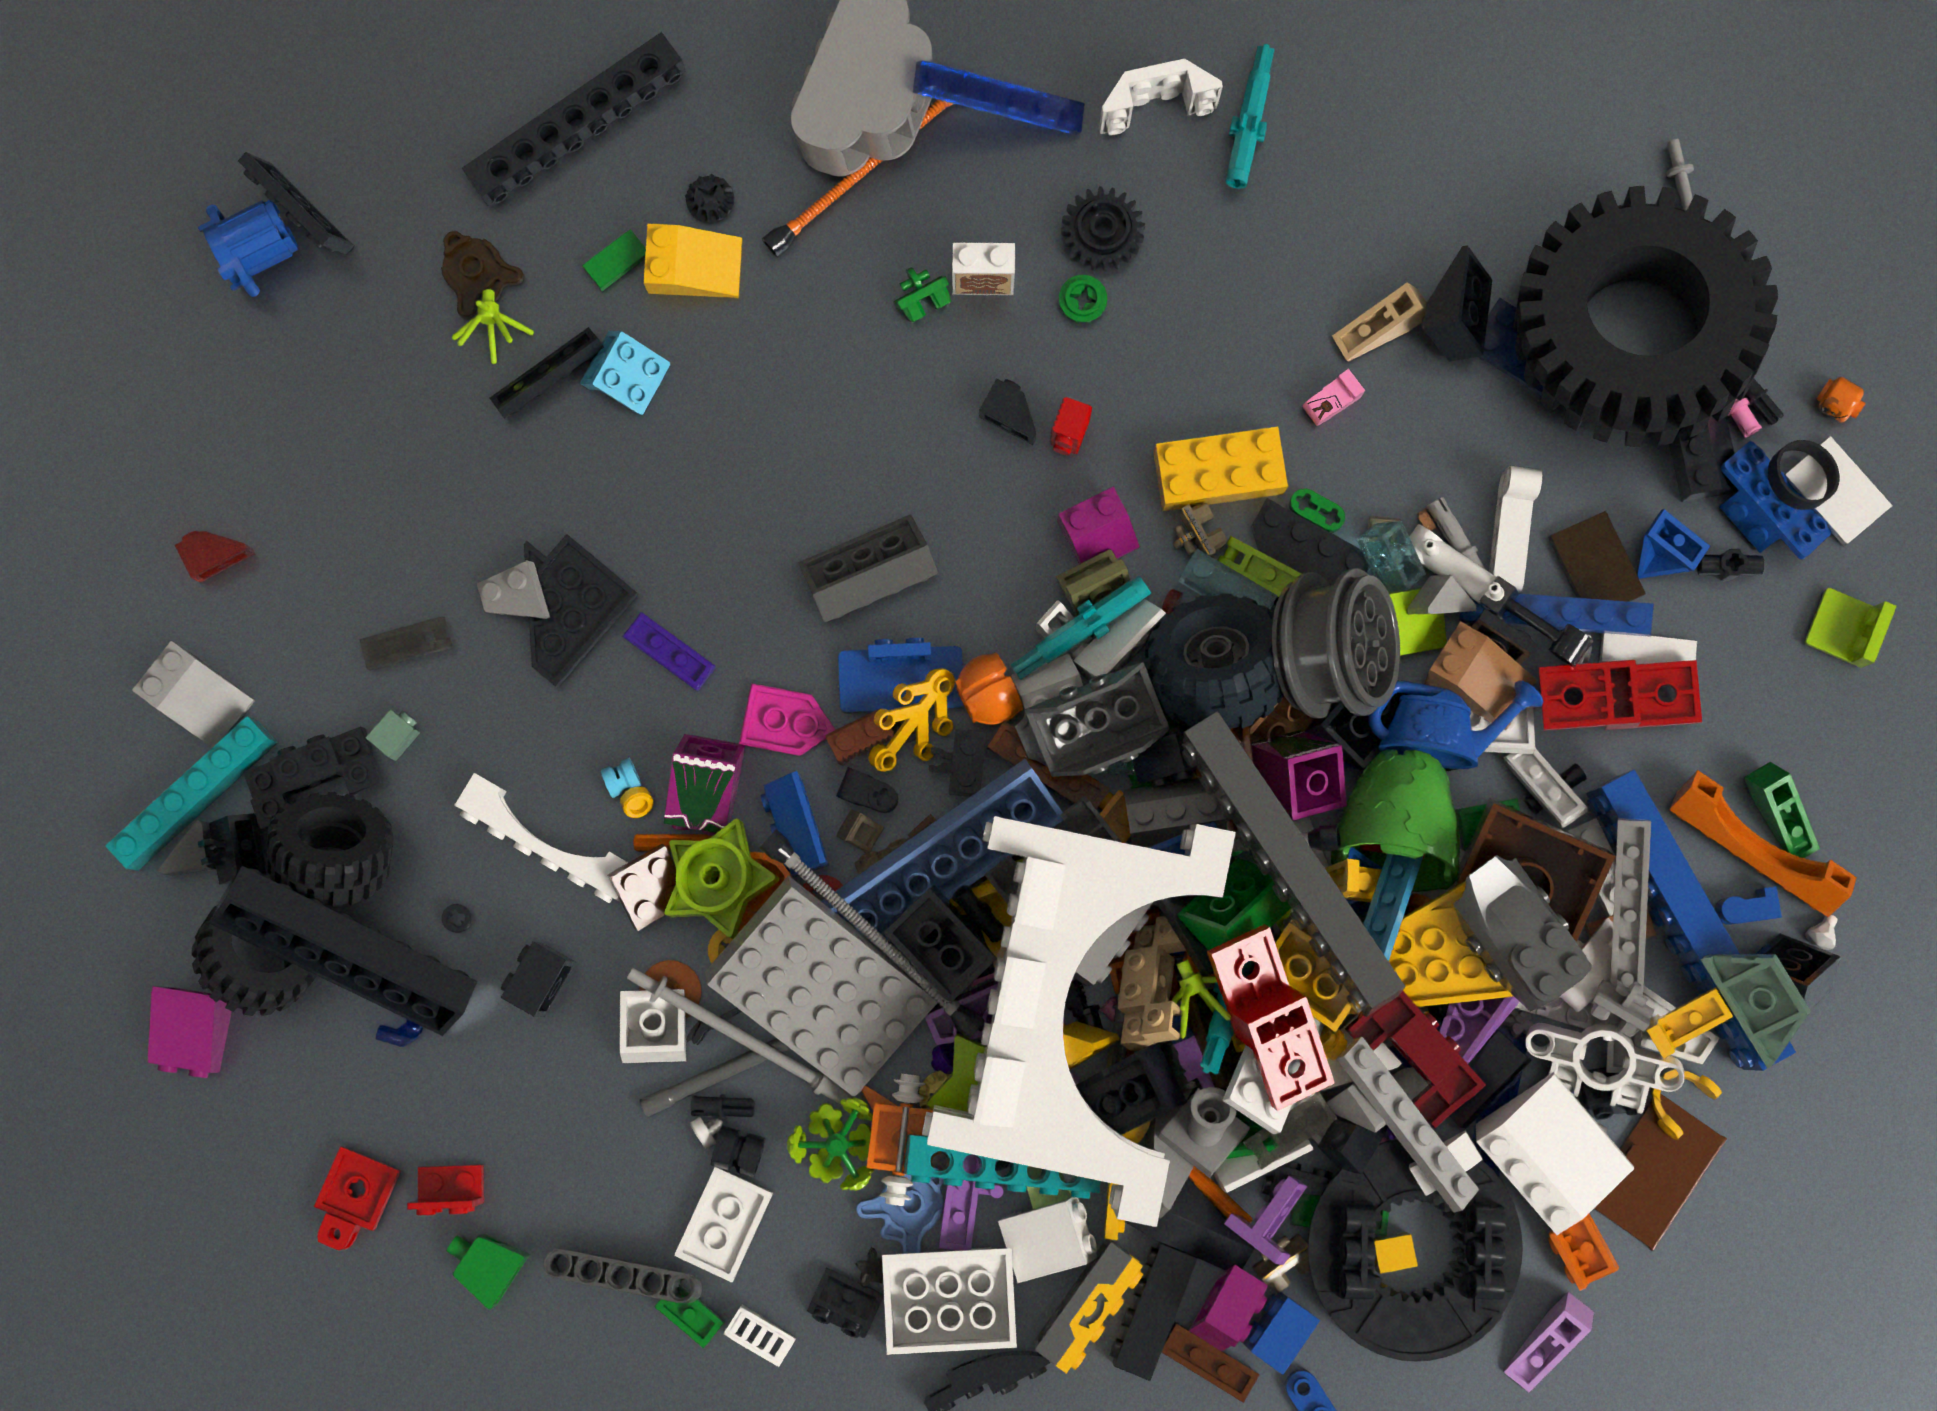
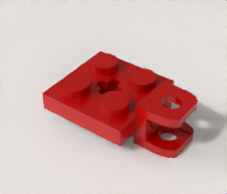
M340 1146L314 1204V1207L328 1212L325 1214L318 1230V1242L336 1250H345L353 1245L361 1227L375 1231L401 1170ZM360 1179L364 1182L363 1187L366 1188V1191L355 1198L352 1196L354 1191L350 1189V1184L358 1183ZM336 1229L340 1231L339 1239L335 1237Z

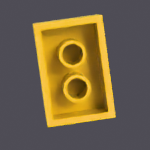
M1292 919L1275 943L1289 986L1307 997L1314 1018L1336 1032L1352 1009L1346 998L1350 994L1343 983L1340 985L1335 983L1328 972V968L1331 966L1324 956L1319 958L1309 943L1312 939L1305 928L1300 930Z

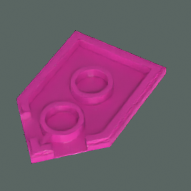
M751 683L739 745L801 756L825 740L826 734L836 729L812 695Z

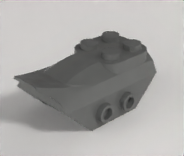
M1143 662L1125 667L1108 675L1101 674L1089 680V684L1082 687L1071 686L1059 692V696L1024 709L1025 715L1023 719L1015 726L1028 759L1036 760L1048 767L1052 777L1085 775L1090 772L1091 774H1098L1107 770L1109 765L1118 761L1129 762L1137 758L1138 753L1145 751L1170 730Z
M1496 855L1466 877L1463 896L1455 901L1453 905L1462 930L1468 937L1465 940L1467 946L1475 955H1480L1487 964L1484 968L1490 978L1496 983L1500 982L1529 1011H1533L1557 999L1580 982L1591 970L1592 965L1568 931L1569 925L1559 913L1555 914L1549 906L1550 898L1541 887L1534 885L1516 858L1509 861Z

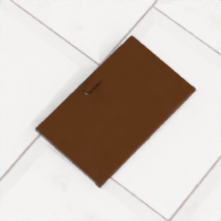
M1660 1094L1662 1108L1682 1129L1683 1135L1678 1140H1674L1659 1127L1657 1122L1659 1118L1654 1111L1651 1100L1648 1108L1643 1112L1619 1148L1634 1166V1170L1594 1208L1648 1246L1651 1251L1655 1250L1727 1140L1725 1136H1721L1662 1094Z

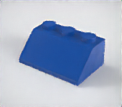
M798 771L764 785L765 794L760 796L765 812L771 811L775 823L770 824L771 832L773 833L776 829L789 840L794 852L800 856L801 862H804V865H807L810 871L829 866L805 787ZM785 865V867L787 868L788 871L791 872V875H792L793 877L800 876V875L797 874L798 872H795V871L792 870L791 868L789 869V868Z

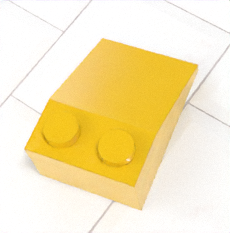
M647 224L644 285L648 294L739 298L742 237L680 225Z

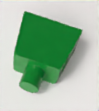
M486 1234L478 1235L472 1244L457 1235L446 1250V1252L461 1261L453 1272V1276L489 1310L497 1306L530 1256L527 1252Z

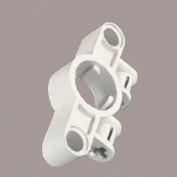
M1536 1023L1527 1031L1525 1045L1527 1051L1537 1058L1552 1061L1548 1075L1554 1072L1576 1097H1578L1583 1081L1589 1087L1597 1090H1612L1610 1106L1615 1107L1618 1104L1634 1108L1637 1113L1642 1114L1649 1087L1673 1092L1681 1088L1684 1083V1068L1677 1058L1668 1056L1663 1059L1660 1053L1635 1047L1631 1037L1620 1032L1617 1026L1612 1024H1595L1580 1033L1546 1023ZM1536 1034H1544L1549 1038L1550 1042L1546 1046L1540 1047L1532 1042V1037ZM1600 1036L1603 1037V1040L1619 1041L1627 1049L1629 1057L1625 1056L1622 1065L1624 1069L1619 1074L1606 1077L1604 1074L1596 1071L1594 1073L1589 1072L1581 1061L1585 1057L1586 1043ZM1669 1067L1676 1069L1679 1074L1673 1080H1666L1660 1076L1661 1071Z

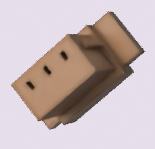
M1426 508L1417 513L1422 526L1430 531L1437 528Z

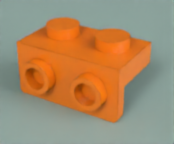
M1590 1213L1559 1235H1556L1552 1229L1549 1231L1550 1237H1548L1551 1249L1556 1255L1560 1254L1565 1263L1564 1271L1567 1278L1572 1284L1576 1283L1580 1291L1586 1289L1589 1283L1618 1271L1619 1266Z

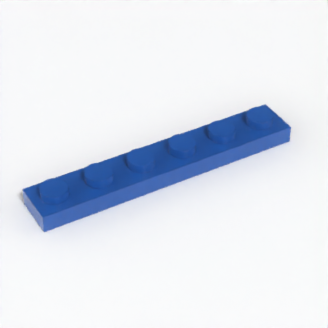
M1519 594L1515 599L1516 602L1558 630H1562L1567 624H1571L1583 632L1651 637L1653 603ZM1472 599L1476 604V611L1460 612L1459 620L1472 623L1485 609L1482 608L1480 603ZM1506 611L1502 616L1505 623L1510 626L1531 627L1509 611Z

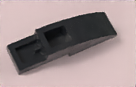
M1033 1351L994 1353L966 1361L946 1371L950 1384L926 1396L924 1404L928 1411H948L956 1406L954 1401L966 1395L967 1399H970L984 1391L982 1385L988 1383L993 1394L999 1391L1002 1395L1007 1394L1019 1386L1017 1381L1029 1376L1030 1379H1034L1047 1371L1045 1366L1050 1364V1361L1038 1352Z

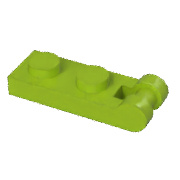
M1230 536L1226 543L1229 546L1224 555H1220L1216 562L1220 566L1278 597L1288 584L1294 582L1301 575L1300 572ZM1239 551L1246 554L1240 565L1234 562Z

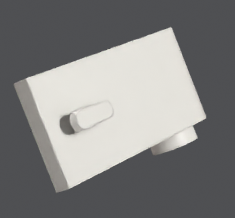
M1609 918L1602 922L1582 948V951L1592 965L1591 970L1580 982L1560 996L1576 1012H1579L1591 1002L1602 980L1607 981L1611 977L1613 922Z

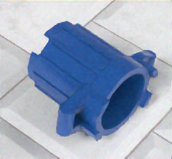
M261 200L227 218L223 216L216 205H209L206 208V213L211 220L198 226L199 231L204 233L209 247L221 266L217 269L224 281L227 279L233 284L230 286L232 291L243 287L251 297L257 296L260 292L252 276L292 257L293 252L299 250V246L289 226L286 227L278 215L281 213L280 210L270 200L266 202Z

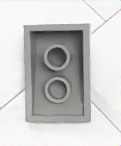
M173 641L169 642L132 689L133 692L212 748L237 725L255 702L254 699L185 647Z

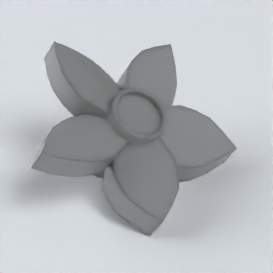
M1514 1008L1502 1024L1511 1026V1034L1517 1038L1521 1033L1527 1034L1528 1029L1533 1025L1529 1021L1532 1013L1522 1011L1518 1014Z

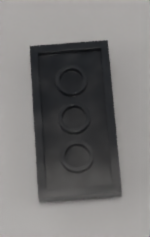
M247 152L241 156L238 162L246 169L243 172L244 175L254 184L259 185L260 183L267 190L264 193L265 196L275 205L279 206L281 204L288 211L285 214L286 217L296 226L300 227L302 225L309 232L306 236L312 243L319 248L324 246L332 253L338 251L346 255L354 245L272 163Z

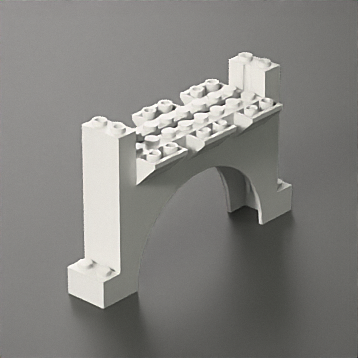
M996 816L993 817L992 823L986 822L982 841L988 842L987 849L1024 856L1023 863L1017 862L1013 881L1019 883L1017 894L1010 893L1007 913L1012 915L1011 927L1004 926L1001 947H1006L1004 958L997 957L994 978L995 981H998L997 990H990L987 1010L988 1014L992 1015L991 1024H984L981 1045H986L984 1054L978 1052L974 1074L978 1085L971 1084L967 1103L968 1112L934 1105L933 1113L926 1112L922 1135L928 1136L927 1145L1113 1183L1109 1204H1111V1209L1114 1210L1117 1219L1157 1227L1170 1160L1164 1159V1152L1146 1148L1117 1133L1092 1111L1079 1093L1069 1071L1064 1049L1063 1016L1065 1001L1070 983L1085 953L1095 940L1121 917L1141 906L1169 897L1183 895L1223 897L1236 832L1192 824L1189 830L1183 831L1180 849H1184L1185 854L1180 855Z

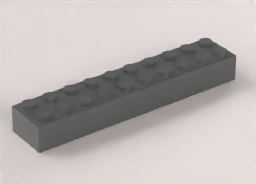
M1215 712L1185 731L1182 744L1184 748L1182 755L1191 768L1197 767L1202 775L1199 780L1209 795L1212 793L1216 795L1220 801V804L1217 806L1226 821L1232 819L1238 828L1236 835L1245 848L1251 847L1257 856L1254 858V862L1264 876L1269 874L1275 885L1272 888L1276 896L1282 903L1287 901L1294 911L1290 913L1293 921L1300 930L1304 928L1307 930L1312 938L1309 943L1319 958L1322 956L1326 958L1331 966L1328 968V972L1337 985L1343 983L1350 994L1346 998L1356 1013L1362 1012L1367 1017L1397 998L1406 986L1219 712Z

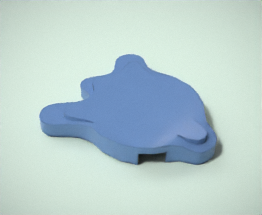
M905 1174V1176H901L907 1177L911 1181V1175ZM931 1177L930 1183L912 1182L913 1185L906 1188V1195L912 1199L905 1200L904 1206L886 1204V1198L879 1195L871 1199L862 1200L856 1206L857 1214L864 1219L882 1218L884 1225L881 1228L880 1235L883 1239L900 1242L903 1253H921L923 1236L934 1227L943 1211V1178ZM885 1185V1187H884V1189H883V1191H882L881 1193H884V1192L887 1191V1185Z

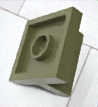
M1111 549L1056 576L1057 583L1072 607L1074 618L1080 615L1077 607L1087 600H1090L1092 605H1094L1130 581L1125 563L1122 559L1117 560Z

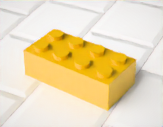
M1278 427L1157 443L1153 451L1162 512L1181 509L1188 504L1194 507L1203 503L1212 505L1283 495L1288 488Z

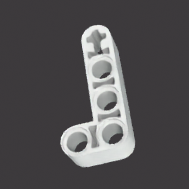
M1509 466L1502 473L1499 482L1489 572L1496 577L1500 576L1515 586L1518 594H1520L1525 579L1533 501L1540 493L1542 470Z

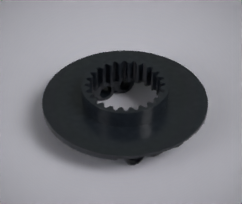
M1393 1139L1379 1143L1362 1174L1339 1169L1329 1181L1316 1204L1308 1234V1264L1311 1279L1322 1306L1334 1323L1348 1337L1368 1350L1388 1358L1415 1362L1431 1361L1451 1356L1472 1346L1490 1332L1503 1317V1313L1515 1293L1520 1275L1523 1252L1522 1232L1517 1211L1509 1192L1498 1175L1484 1161L1481 1160L1466 1171L1479 1191L1462 1211L1453 1212L1437 1190L1427 1196L1424 1194L1409 1169V1164L1415 1161L1400 1141ZM1403 1199L1410 1203L1416 1199L1435 1205V1208L1444 1211L1443 1216L1452 1221L1449 1227L1458 1232L1452 1237L1453 1241L1459 1243V1247L1452 1250V1253L1457 1256V1260L1449 1262L1453 1269L1452 1272H1444L1445 1282L1435 1281V1290L1432 1291L1426 1287L1423 1289V1295L1416 1291H1412L1411 1295L1404 1291L1397 1292L1382 1283L1381 1277L1373 1273L1376 1269V1247L1374 1242L1376 1221H1382L1380 1214L1382 1210L1390 1212L1391 1203L1400 1206Z

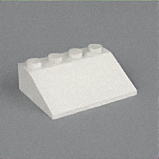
M1554 1072L1476 1123V1142L1556 1235H1559L1586 1217L1634 1170L1631 1162Z
M1011 1248L882 1255L887 1355L1017 1348Z

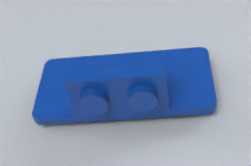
M1749 441L1721 465V471L1739 491L1719 507L1759 553L1781 538L1799 559H1804L1831 535V529L1826 521L1818 516L1813 509H1795L1782 502L1776 496L1768 480L1770 460L1760 447L1754 442ZM1781 471L1782 478H1783L1784 482L1786 483V485H1787L1795 494H1797V495H1799V496L1805 498L1802 494L1798 493V492L1792 487V485L1787 481L1786 476L1784 475V473Z
M908 638L906 643L893 644L892 639H878L874 641L875 645H868V650L841 651L838 655L840 708L844 713L873 712L880 708L891 710L916 704L924 694L914 696L911 703L903 705L893 698L894 688L901 683L909 685L925 681L930 671L939 668L947 669L953 674L955 681L958 680L963 669L962 649L958 646L931 647V642L924 643V638ZM956 683L952 692L947 696V709L961 708L963 706L956 690ZM906 690L901 694V698L905 696Z

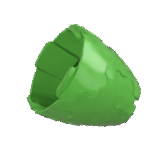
M1394 749L1381 751L1360 775L1347 800V806L1343 809L1342 819L1338 823L1341 848L1340 850L1331 851V864L1333 865L1348 859L1350 847L1355 848L1382 868L1387 854L1413 859L1420 858L1425 854L1412 892L1438 889L1447 890L1450 885L1457 881L1460 834L1458 815L1454 809L1450 782L1446 771L1441 763L1428 753L1418 750H1406L1403 755H1398V751ZM1380 844L1382 852L1386 854L1361 851L1360 845Z

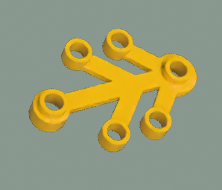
M944 668L934 669L927 674L925 681L909 685L901 683L894 688L893 698L903 705L911 703L914 696L923 694L924 696L916 704L891 710L880 709L876 712L874 723L883 730L891 729L895 722L905 721L887 746L878 744L871 749L868 757L871 766L881 772L892 770L897 763V752L915 728L916 744L913 748L914 755L922 761H928L934 756L931 755V747L934 746L929 743L928 711L934 704L935 719L932 722L933 731L941 736L949 735L953 730V722L947 718V696L952 692L955 685V678L950 671ZM906 690L905 696L901 698V694ZM885 716H888L887 720L884 723H882L883 718ZM945 722L944 727L940 729L941 724ZM927 747L926 751L922 754V750Z

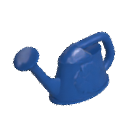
M1397 680L1392 696L1396 693L1410 695L1400 696L1399 705L1389 728L1387 729L1383 726L1381 714L1390 699L1386 704L1378 707L1376 711L1368 715V720L1372 732L1382 740L1378 746L1380 751L1394 749L1398 751V755H1403L1406 750H1418L1428 753L1437 759L1443 768L1471 769L1478 766L1477 758L1521 711L1529 706L1540 707L1544 701L1534 686L1519 680L1515 682L1516 696L1512 703L1485 729L1473 731L1470 722L1471 708L1468 707L1458 694L1447 688Z

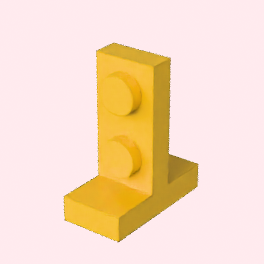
M1346 859L1325 868L1347 900L1372 901L1382 869L1359 867L1360 860Z
M1715 987L1663 1016L1657 1014L1650 1018V1024L1646 1031L1664 1059L1675 1053L1676 1047L1733 1017V1014Z

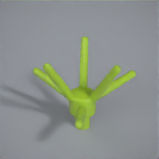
M486 289L482 291V301H476L477 315L452 335V339L457 340L460 337L457 344L462 346L479 322L486 324L491 363L496 364L495 323L508 343H512L513 339L503 322L529 335H533L534 331L500 313L499 304L495 302V292Z
M1188 959L1176 964L1183 979L1179 981L1181 989L1171 1001L1177 1004L1182 998L1180 1005V1038L1184 1039L1186 1037L1190 996L1197 993L1213 1013L1216 1009L1226 1020H1230L1231 1015L1208 992L1205 986L1206 983H1217L1216 977H1201L1199 972L1194 973Z

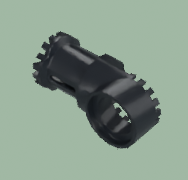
M1072 980L1065 1001L1067 1009L1069 1011L1072 1010L1073 1017H1077L1078 1022L1103 1029L1098 1013L1100 1009L1099 1004L1088 1006L1085 991L1081 990L1084 989L1083 986H1080L1082 983L1078 980Z

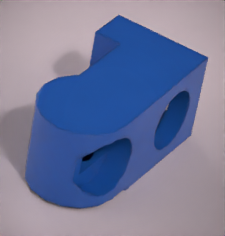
M1777 886L1756 889L1757 898L1744 900L1741 897L1732 896L1720 899L1715 906V911L1721 922L1726 925L1782 918Z

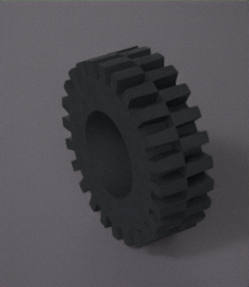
M1629 187L1623 205L1619 206L1612 190L1597 195L1592 213H1589L1582 202L1569 209L1564 227L1557 221L1553 222L1545 232L1542 247L1535 245L1529 256L1526 272L1523 273L1513 323V332H1518L1515 343L1516 355L1518 360H1526L1524 379L1528 387L1531 389L1540 384L1543 386L1540 403L1549 412H1552L1560 404L1565 406L1567 410L1564 424L1577 431L1583 421L1587 419L1596 423L1593 439L1607 443L1612 430L1617 429L1625 431V446L1640 447L1647 432H1655L1658 446L1673 443L1680 428L1684 427L1688 436L1693 437L1704 431L1711 416L1717 422L1721 421L1729 414L1735 400L1741 401L1747 393L1766 355L1770 339L1777 324L1778 315L1772 314L1778 300L1777 285H1766L1772 270L1768 257L1764 256L1752 260L1758 242L1752 232L1748 230L1735 239L1732 238L1731 233L1736 217L1726 209L1712 222L1704 219L1709 200L1695 194L1685 211L1674 208L1677 189L1662 187L1656 204H1646L1645 187ZM1630 279L1654 281L1674 290L1686 301L1696 320L1697 336L1685 346L1670 353L1653 356L1629 353L1612 345L1598 332L1590 318L1587 303L1600 290L1616 282Z

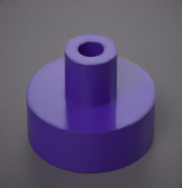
M954 1042L937 1045L933 1048L931 1066L935 1071H942L945 1074L953 1073Z

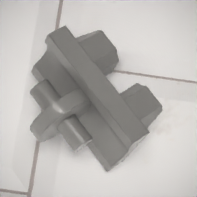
M1603 979L1594 996L1591 1015L1601 1021H1606L1612 1012L1622 1018L1617 1027L1620 1032L1628 1037H1633L1639 1030L1645 1032L1650 1024L1649 1021L1654 1009L1646 1005L1648 999L1638 994L1641 984L1634 982L1630 988H1627L1618 983L1615 987Z

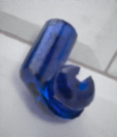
M406 1019V1023L397 1029L380 1025L376 1033V1040L405 1047L420 1037L423 1027Z

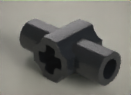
M1729 549L1721 555H1704L1697 566L1698 575H1718L1721 581H1732L1740 575H1762L1764 572V558L1762 555H1743L1740 549ZM1730 560L1729 564H1734L1735 569L1731 570V566H1726V561Z

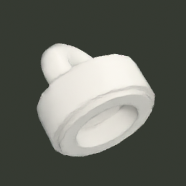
M699 1116L690 1122L691 1128L705 1149H709L716 1144V1140L712 1135L721 1129L723 1124L721 1119L714 1118L704 1123Z

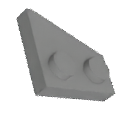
M527 560L477 583L486 613L542 619L550 617L534 562Z

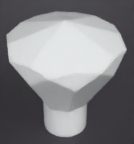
M1833 915L1825 916L1821 923L1811 927L1805 933L1807 940L1818 948L1824 950L1833 949L1836 943L1834 927L1838 919Z

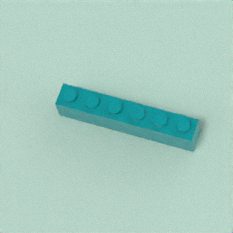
M246 716L105 845L106 848L126 869L139 871L243 776V772L255 765L278 742L258 720Z

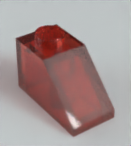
M205 531L190 532L182 537L181 542L175 544L190 577L199 583L255 555L253 549L245 543Z

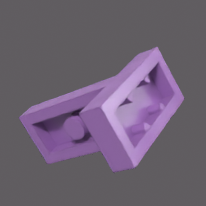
M1288 1176L1287 1179H1282L1276 1185L1273 1191L1275 1196L1269 1205H1264L1258 1211L1254 1219L1256 1221L1254 1226L1242 1216L1232 1213L1224 1224L1272 1262L1284 1266L1291 1254L1272 1241L1271 1238L1308 1186L1297 1178Z

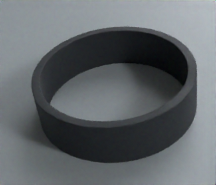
M1796 440L1788 443L1771 458L1768 465V480L1772 490L1782 502L1795 509L1810 510L1819 507L1835 494L1839 486L1840 474L1836 461L1824 447L1812 441ZM1794 450L1804 452L1812 456L1821 465L1827 479V489L1822 499L1810 500L1795 494L1786 485L1780 471V461L1784 452Z

